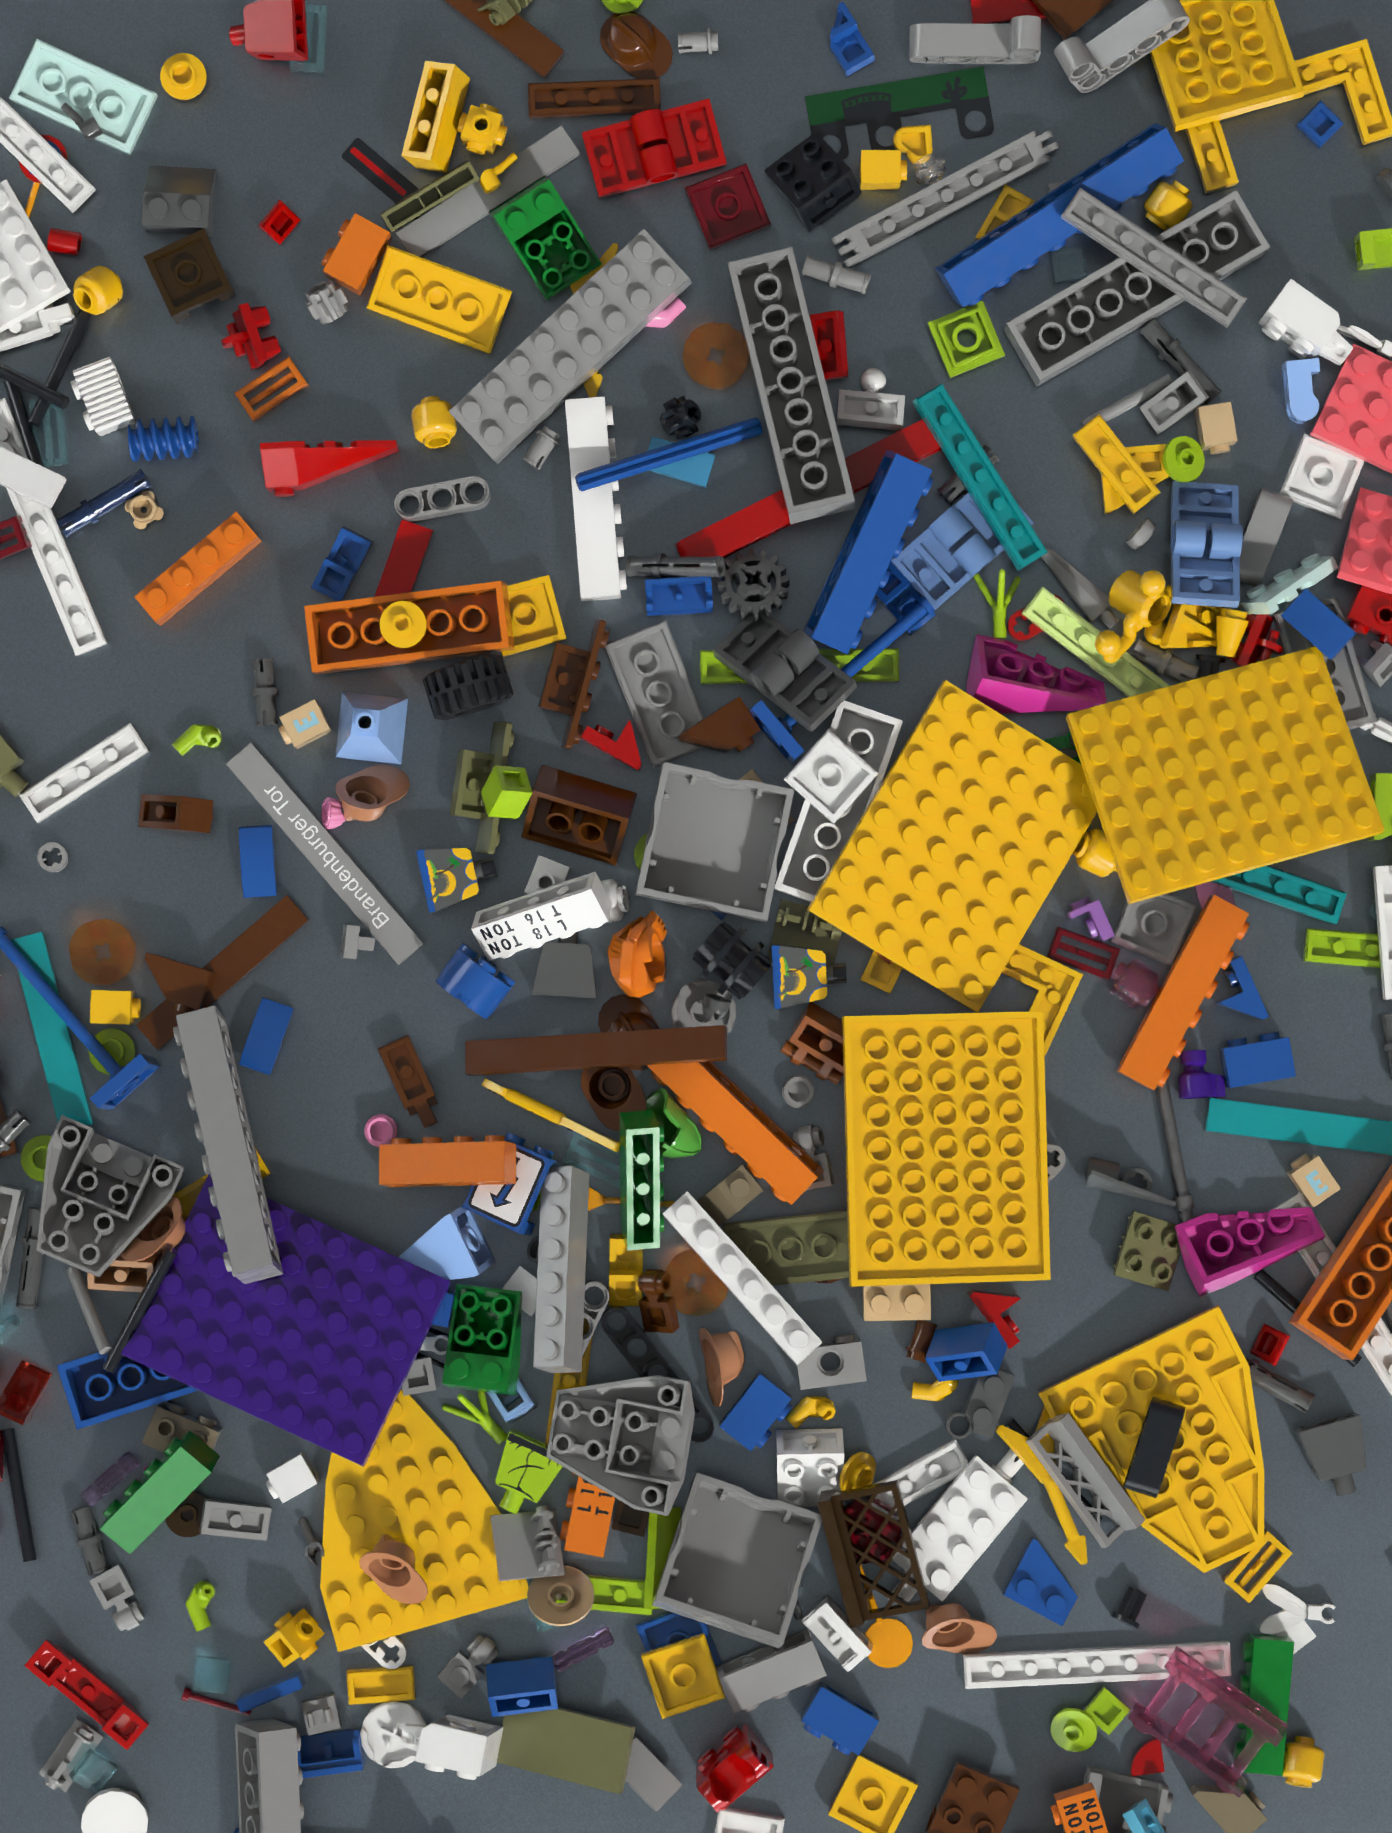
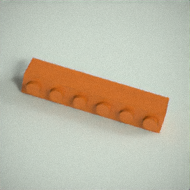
M1216 895L1209 896L1116 1069L1117 1072L1150 1090H1155L1157 1085L1163 1087L1171 1072V1069L1167 1068L1173 1056L1178 1058L1186 1045L1187 1040L1183 1039L1188 1027L1194 1028L1202 1015L1203 1011L1198 1009L1204 997L1207 999L1211 998L1218 985V981L1214 979L1219 969L1225 970L1234 955V952L1230 949L1235 939L1241 941L1249 928L1250 923L1246 921L1249 913Z
M712 1061L647 1065L652 1070V1077L659 1084L667 1085L676 1094V1100L686 1109L691 1108L700 1117L699 1121L704 1128L710 1132L715 1131L724 1140L723 1145L729 1152L734 1155L739 1154L748 1163L747 1168L754 1176L766 1180L772 1186V1193L779 1200L787 1201L792 1205L824 1172L820 1165Z

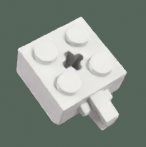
M1292 279L1283 287L1258 322L1263 326L1262 331L1268 337L1276 341L1279 338L1290 345L1289 351L1300 359H1312L1320 355L1340 366L1353 349L1336 331L1340 326L1339 313Z
M447 1714L429 1725L405 1724L402 1729L400 1745L416 1751L415 1761L424 1763V1768L435 1772H444L445 1769L457 1771V1776L460 1778L475 1780L477 1776L480 1777L496 1767L503 1727Z

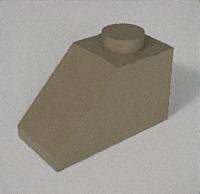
M741 1163L698 1199L697 1202L716 1224L720 1226L759 1195L763 1188Z
M1193 1785L1189 1788L1192 1795L1226 1833H1253L1268 1820L1262 1812L1266 1806L1253 1791L1247 1795L1241 1787Z

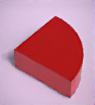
M1160 1737L1146 1741L1137 1750L1130 1764L1131 1776L1165 1772Z

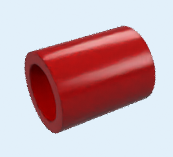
M51 228L48 235L47 249L52 252L78 256L81 249L82 234L80 232Z

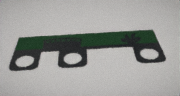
M984 66L805 96L811 135L817 132L822 138L826 135L838 137L841 142V149L837 154L842 160L847 158L849 154L845 126L867 123L872 150H896L893 144L886 147L876 141V131L881 126L888 125L897 131L902 127L900 117L956 108L962 137L970 139L988 136L994 130ZM974 110L982 112L986 117L985 127L976 132L969 130L965 125L966 115Z

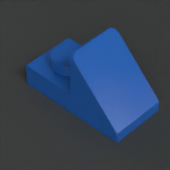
M1237 956L1231 959L1228 969L1224 970V973L1231 988L1237 987L1239 992L1215 1003L1258 1020L1268 1018L1269 1015L1243 957Z

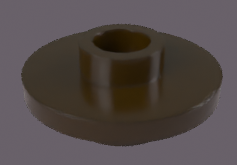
M193 1491L165 1519L169 1529L181 1537L199 1535L203 1503L206 1497L197 1491Z

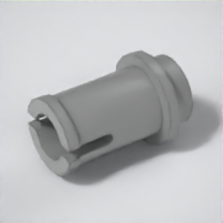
M707 28V31L678 32L679 54L708 51L710 55L712 51H719L718 31H711V28Z
M543 426L541 431H536L538 436L522 458L538 470L541 469L554 446H559L557 441L561 437L546 426Z

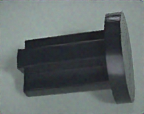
M1196 654L1195 659L1200 660L1198 678L1219 673L1220 663H1225L1226 658Z
M1129 1586L1118 1612H1112L1110 1617L1138 1629L1140 1624L1136 1622V1619L1147 1594Z

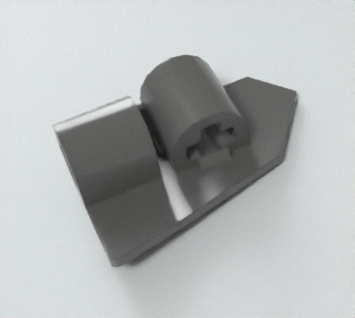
M1090 1157L1084 1186L1176 1206V1201L1168 1200L1151 1192L1152 1179L1146 1170L1139 1167H1131L1123 1172L1121 1178H1118L1120 1163ZM1136 1173H1140V1179L1145 1180L1144 1187L1130 1185L1127 1183L1128 1178H1134Z

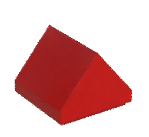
M278 200L259 223L258 228L280 245L301 219L281 200Z
M1264 1323L1250 1354L1276 1366L1290 1336Z

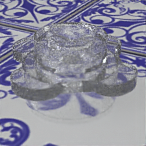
M929 154L916 162L913 169L916 177H918L916 182L919 186L933 184L943 176V173L946 171V167L943 165L945 163L944 158H938L936 154Z

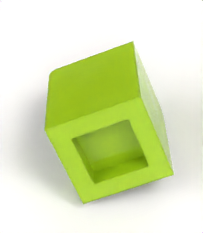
M1392 228L1360 231L1354 237L1357 271L1392 267Z
M499 765L494 766L481 791L488 817L512 819L520 817L533 793L525 768Z

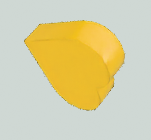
M931 125L901 127L893 136L894 148L906 154L910 163L919 166L924 165L930 160L933 151Z

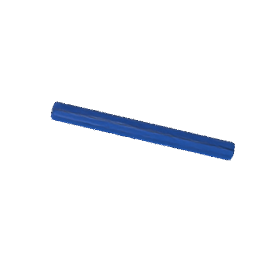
M757 417L580 472L575 476L576 484L580 491H586L759 436L762 433V426Z

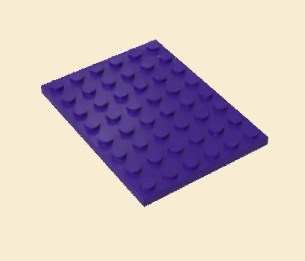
M209 1174L185 1222V1235L178 1246L172 1249L177 1255L143 1320L121 1354L364 1467L451 1282L267 1198L283 1275L244 1284L237 1277H233L232 1272H227L224 1263L223 1252H227L228 1249L225 1240L220 1239L217 1231L216 1220L221 1219L217 1206L213 1207L210 1199L209 1187L213 1186V1181Z

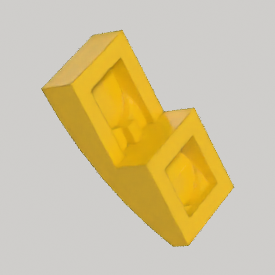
M610 1234L609 1306H639L642 1292L638 1287V1279L643 1272V1249L627 1251L622 1235Z

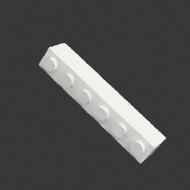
M605 396L565 400L581 601L620 599L621 590H627L626 571L619 570L618 557H624L623 537H616L615 524H622L620 504L613 503V491H619L618 480L586 491H580L575 480V476L578 473L609 464L610 458H616L615 438H608L607 425H614L612 405H606Z
M688 1191L662 1213L664 1218L797 1366L822 1344L820 1338Z

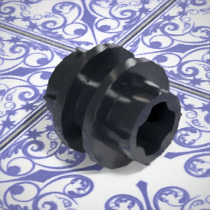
M724 921L715 928L696 950L692 959L704 969L699 975L704 980L713 972L724 981L717 990L721 995L728 990L740 1000L750 992L769 970L772 962L760 952L765 946L761 941L752 950L740 939L747 929L742 926L736 931Z

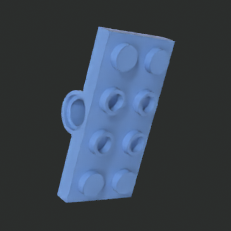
M1172 482V604L1238 608L1240 603L1239 557L1243 542V528L1239 524V485Z
M968 492L903 549L897 558L894 557L891 563L911 582L912 587L920 596H924L933 606L934 610H936L997 557L1004 548ZM1022 510V512L1024 513V515L1026 516L1027 520L1029 521V523H1030L1031 526H1032V525L1034 524V522H1033V521L1030 519V517Z

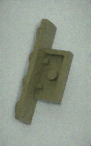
M502 721L493 723L489 753L459 749L450 815L479 820L476 853L494 854L495 848L500 841L499 817H488L481 791L495 765L509 766L507 763L508 754L514 742L512 722Z

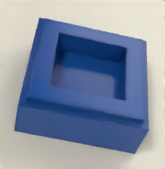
M1320 100L1297 123L1296 127L1315 146L1320 148L1344 123Z

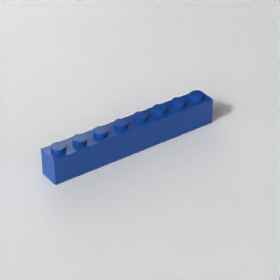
M1154 123L936 267L935 270L955 303L961 307L975 305L983 299L985 292L993 287L999 288L1004 286L1011 280V275L1020 269L1026 270L1038 263V257L1048 251L1053 252L1060 249L1067 243L1066 239L1076 232L1078 234L1083 233L1060 218L1079 188L1114 211H1117L1122 207L1121 203L1129 197L1142 195L1150 188L1149 184L1158 178L1164 179L1177 171L1176 166L1184 162V159L1167 128Z

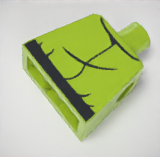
M511 1428L507 1436L495 1484L506 1489L499 1506L511 1513L517 1514L524 1498L538 1503L563 1466L546 1457L548 1445Z

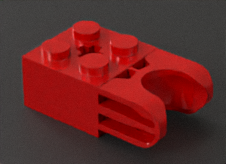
M747 1724L741 1729L738 1726L733 1727L722 1738L724 1743L714 1751L713 1748H709L697 1760L699 1763L696 1767L697 1790L717 1813L725 1810L774 1767L773 1754Z

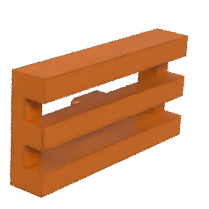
M287 357L234 394L253 422H255L307 387L308 384L290 357ZM289 367L291 370L289 374L249 401L246 400L245 396ZM295 378L297 379V383L254 411L252 407Z

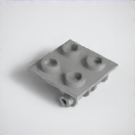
M543 1505L536 1507V1511L490 1516L499 1581L565 1575L556 1509L549 1510V1506Z

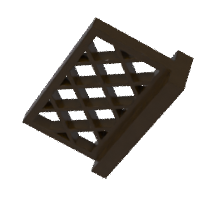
M898 1480L835 1492L834 1489L821 1491L817 1504L850 1627L862 1626L867 1620L929 1609L930 1601ZM892 1491L895 1503L889 1512L873 1503L878 1493ZM871 1495V1497L869 1498V1500H868L867 1498L863 1497V1496ZM855 1499L865 1506L858 1517L855 1518L844 1511L842 1501ZM868 1508L885 1517L877 1531L861 1522ZM896 1509H897L898 1517H896L895 1515H893V1513L895 1512ZM889 1520L902 1528L903 1535L898 1543L881 1534ZM847 1521L853 1524L850 1530ZM856 1527L873 1536L866 1549L852 1542L851 1535ZM877 1539L893 1549L885 1562L869 1552ZM904 1540H905V1544H906L907 1549L904 1548L903 1546H901V1545L903 1544ZM897 1552L910 1559L911 1566L906 1574L889 1565ZM856 1553L861 1555L859 1560H857ZM865 1558L881 1567L874 1580L869 1579L860 1572L859 1567ZM885 1570L901 1580L894 1593L878 1584ZM912 1572L914 1574L915 1580L910 1577ZM907 1583L918 1590L920 1600L907 1602L897 1595L904 1584ZM864 1584L869 1586L867 1591L865 1590ZM873 1589L889 1598L885 1607L870 1609L868 1597Z

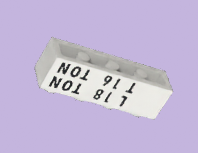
M592 872L477 911L471 930L488 961L499 957L508 958L517 951L529 947L532 949L538 948L547 941L559 937L561 939L568 938L577 931L602 926L609 920L612 902L596 872Z

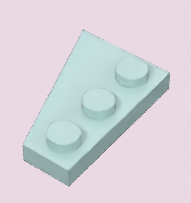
M1318 553L1303 559L1300 562L1302 566L1296 570L1287 569L1273 577L1275 581L1266 587L1262 584L1246 592L1248 597L1239 603L1241 611L1247 612V614H1273L1279 610L1277 604L1292 601L1299 596L1296 589L1299 588L1301 590L1311 587L1338 569L1334 557L1319 556Z

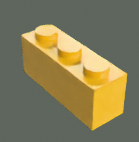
M425 61L401 155L417 169L447 173L470 78L455 64Z

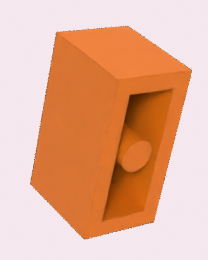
M355 213L351 220L346 219L338 232V237L341 239L335 249L331 247L328 249L321 265L325 266L323 269L325 277L360 296L385 253L387 245L390 244L392 237L389 231Z

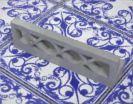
M1069 1413L1050 1418L1026 1440L1028 1446L1102 1548H1107L1124 1531L1136 1529L1145 1521ZM1047 1433L1054 1441V1454L1047 1453L1039 1442ZM1062 1461L1069 1462L1072 1466L1073 1481L1066 1480L1061 1473ZM1081 1488L1088 1489L1093 1495L1092 1507H1086L1081 1501ZM1100 1515H1107L1115 1526L1107 1535L1100 1527Z

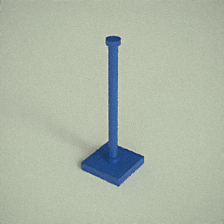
M921 596L917 599V605L848 662L841 670L850 677H853L925 614L931 615L935 611L933 606L924 596ZM762 700L750 709L754 720L762 732L792 765L805 751L791 735L793 732L791 728L798 722L788 714L784 718H776Z
M1 926L0 949L111 1075L110 1080L91 1096L90 1100L99 1109L113 1110L161 1067L153 1056L139 1054L126 1066L121 1067L7 937V930Z

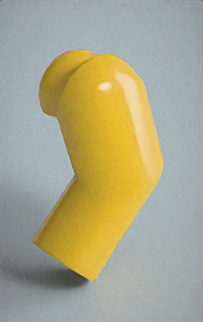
M937 1379L933 1384L913 1382L911 1398L936 1402L942 1401L956 1390L958 1380L939 1382Z
M806 1396L785 1418L797 1429L808 1417L823 1418V1420L831 1419L835 1415L836 1409L832 1400L827 1397Z

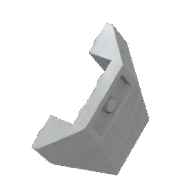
M62 1115L47 1149L36 1251L96 1277H100L172 1199L185 1167L155 1154L151 1157L94 1133L93 1128Z
M655 1375L557 1390L546 1457L633 1509L665 1516L669 1515L685 1479L695 1417L690 1381Z

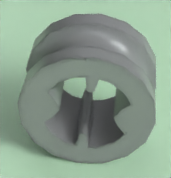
M49 842L42 845L38 850L37 860L44 870L55 873L61 871L67 865L68 853L59 843ZM54 848L59 849L60 853H58V856H62L61 862H54L52 866H47L45 862L48 859L44 858L45 852H52Z

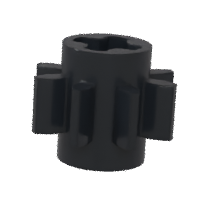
M681 396L678 399L674 397L663 404L666 412L661 414L660 421L663 429L669 435H676V438L680 439L699 431L695 424L701 420V411L693 400H686L685 396Z

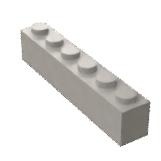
M574 1166L550 1167L541 1187L533 1367L549 1373L582 1371L590 1173Z

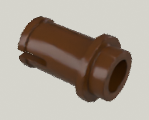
M916 1320L917 1323L910 1345L905 1347V1350H907L906 1357L925 1363V1356L937 1324Z

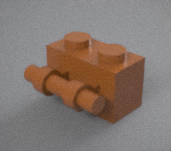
M809 1002L793 1026L789 1041L786 1040L780 1052L790 1057L789 1061L797 1066L802 1064L816 1073L815 1076L822 1081L827 1079L837 1085L844 1074L842 1019L815 1003Z

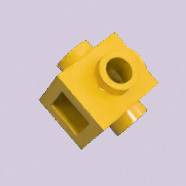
M481 103L479 107L471 105L468 114L462 113L457 132L461 133L462 144L466 146L467 150L480 155H484L485 152L494 155L497 145H503L508 127L504 126L503 115L498 114L499 110L497 108ZM477 122L488 125L485 130L476 129Z
M303 1608L294 1615L288 1611L274 1623L277 1630L263 1642L285 1668L297 1658L301 1657L302 1660H305L319 1648L315 1642L325 1633L318 1626L315 1618L309 1615Z

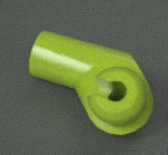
M193 724L172 745L184 756L194 745L208 746L210 748L217 747L222 740L221 732L212 725Z
M201 1581L194 1585L186 1600V1608L196 1631L211 1626L205 1609L211 1598L215 1595V1588L206 1581Z

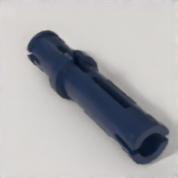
M140 468L134 474L88 502L86 499L81 501V506L55 519L59 527L73 521V524L62 530L66 538L91 522L96 524L99 522L98 518L146 489H150L152 486L148 479L138 485H134L135 482L145 477L142 469Z

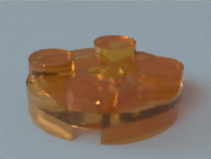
M712 322L704 324L695 329L685 342L683 352L684 368L692 381L698 385L713 390L729 388L741 379L747 368L749 353L746 341L742 334L728 323ZM716 348L718 351L723 350L725 353L721 357L722 363L719 365L715 361L708 362L706 358L710 355V349Z
M101 919L85 923L75 931L70 940L69 953L73 970L88 983L112 985L125 978L135 964L137 944L129 930L116 921ZM107 943L110 946L108 951L111 953L109 959L103 958L101 961H98L96 959L98 953L94 948L96 945L103 946Z
M693 1249L680 1252L666 1267L665 1273H668L671 1277V1288L665 1295L666 1297H674L675 1306L679 1312L693 1316L706 1315L716 1310L725 1300L728 1288ZM692 1273H696L698 1277L704 1276L706 1282L701 1285L702 1290L698 1291V1293L694 1287L687 1288L686 1283L691 1280L690 1275Z

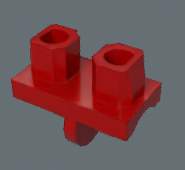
M249 303L240 304L238 306L239 309L232 313L235 323L226 325L229 336L222 339L221 343L223 348L233 347L236 357L246 354L250 368L253 370L260 368L266 360L277 356L281 349L275 335L263 339L260 338L258 328L266 327L270 324V316L266 306L250 308Z
M1247 614L1246 621H1249L1245 632L1249 633L1245 644H1239L1235 658L1225 657L1241 667L1256 663L1258 658L1259 661L1270 659L1272 653L1281 655L1284 648L1276 644L1280 632L1270 630L1274 619L1268 616L1269 614Z

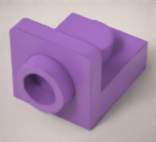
M1089 897L1070 904L1073 911L1066 913L1068 920L1087 913L1089 918L1084 920L1092 938L1097 936L1099 941L1102 942L1115 936L1099 899L1091 902Z

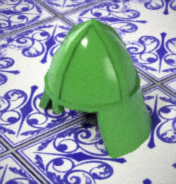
M660 1088L651 1093L646 1098V1110H653L657 1122H662L664 1141L660 1142V1152L663 1153V1156L679 1158L699 1153L701 1151L702 1137L696 1123L673 1100L667 1090Z

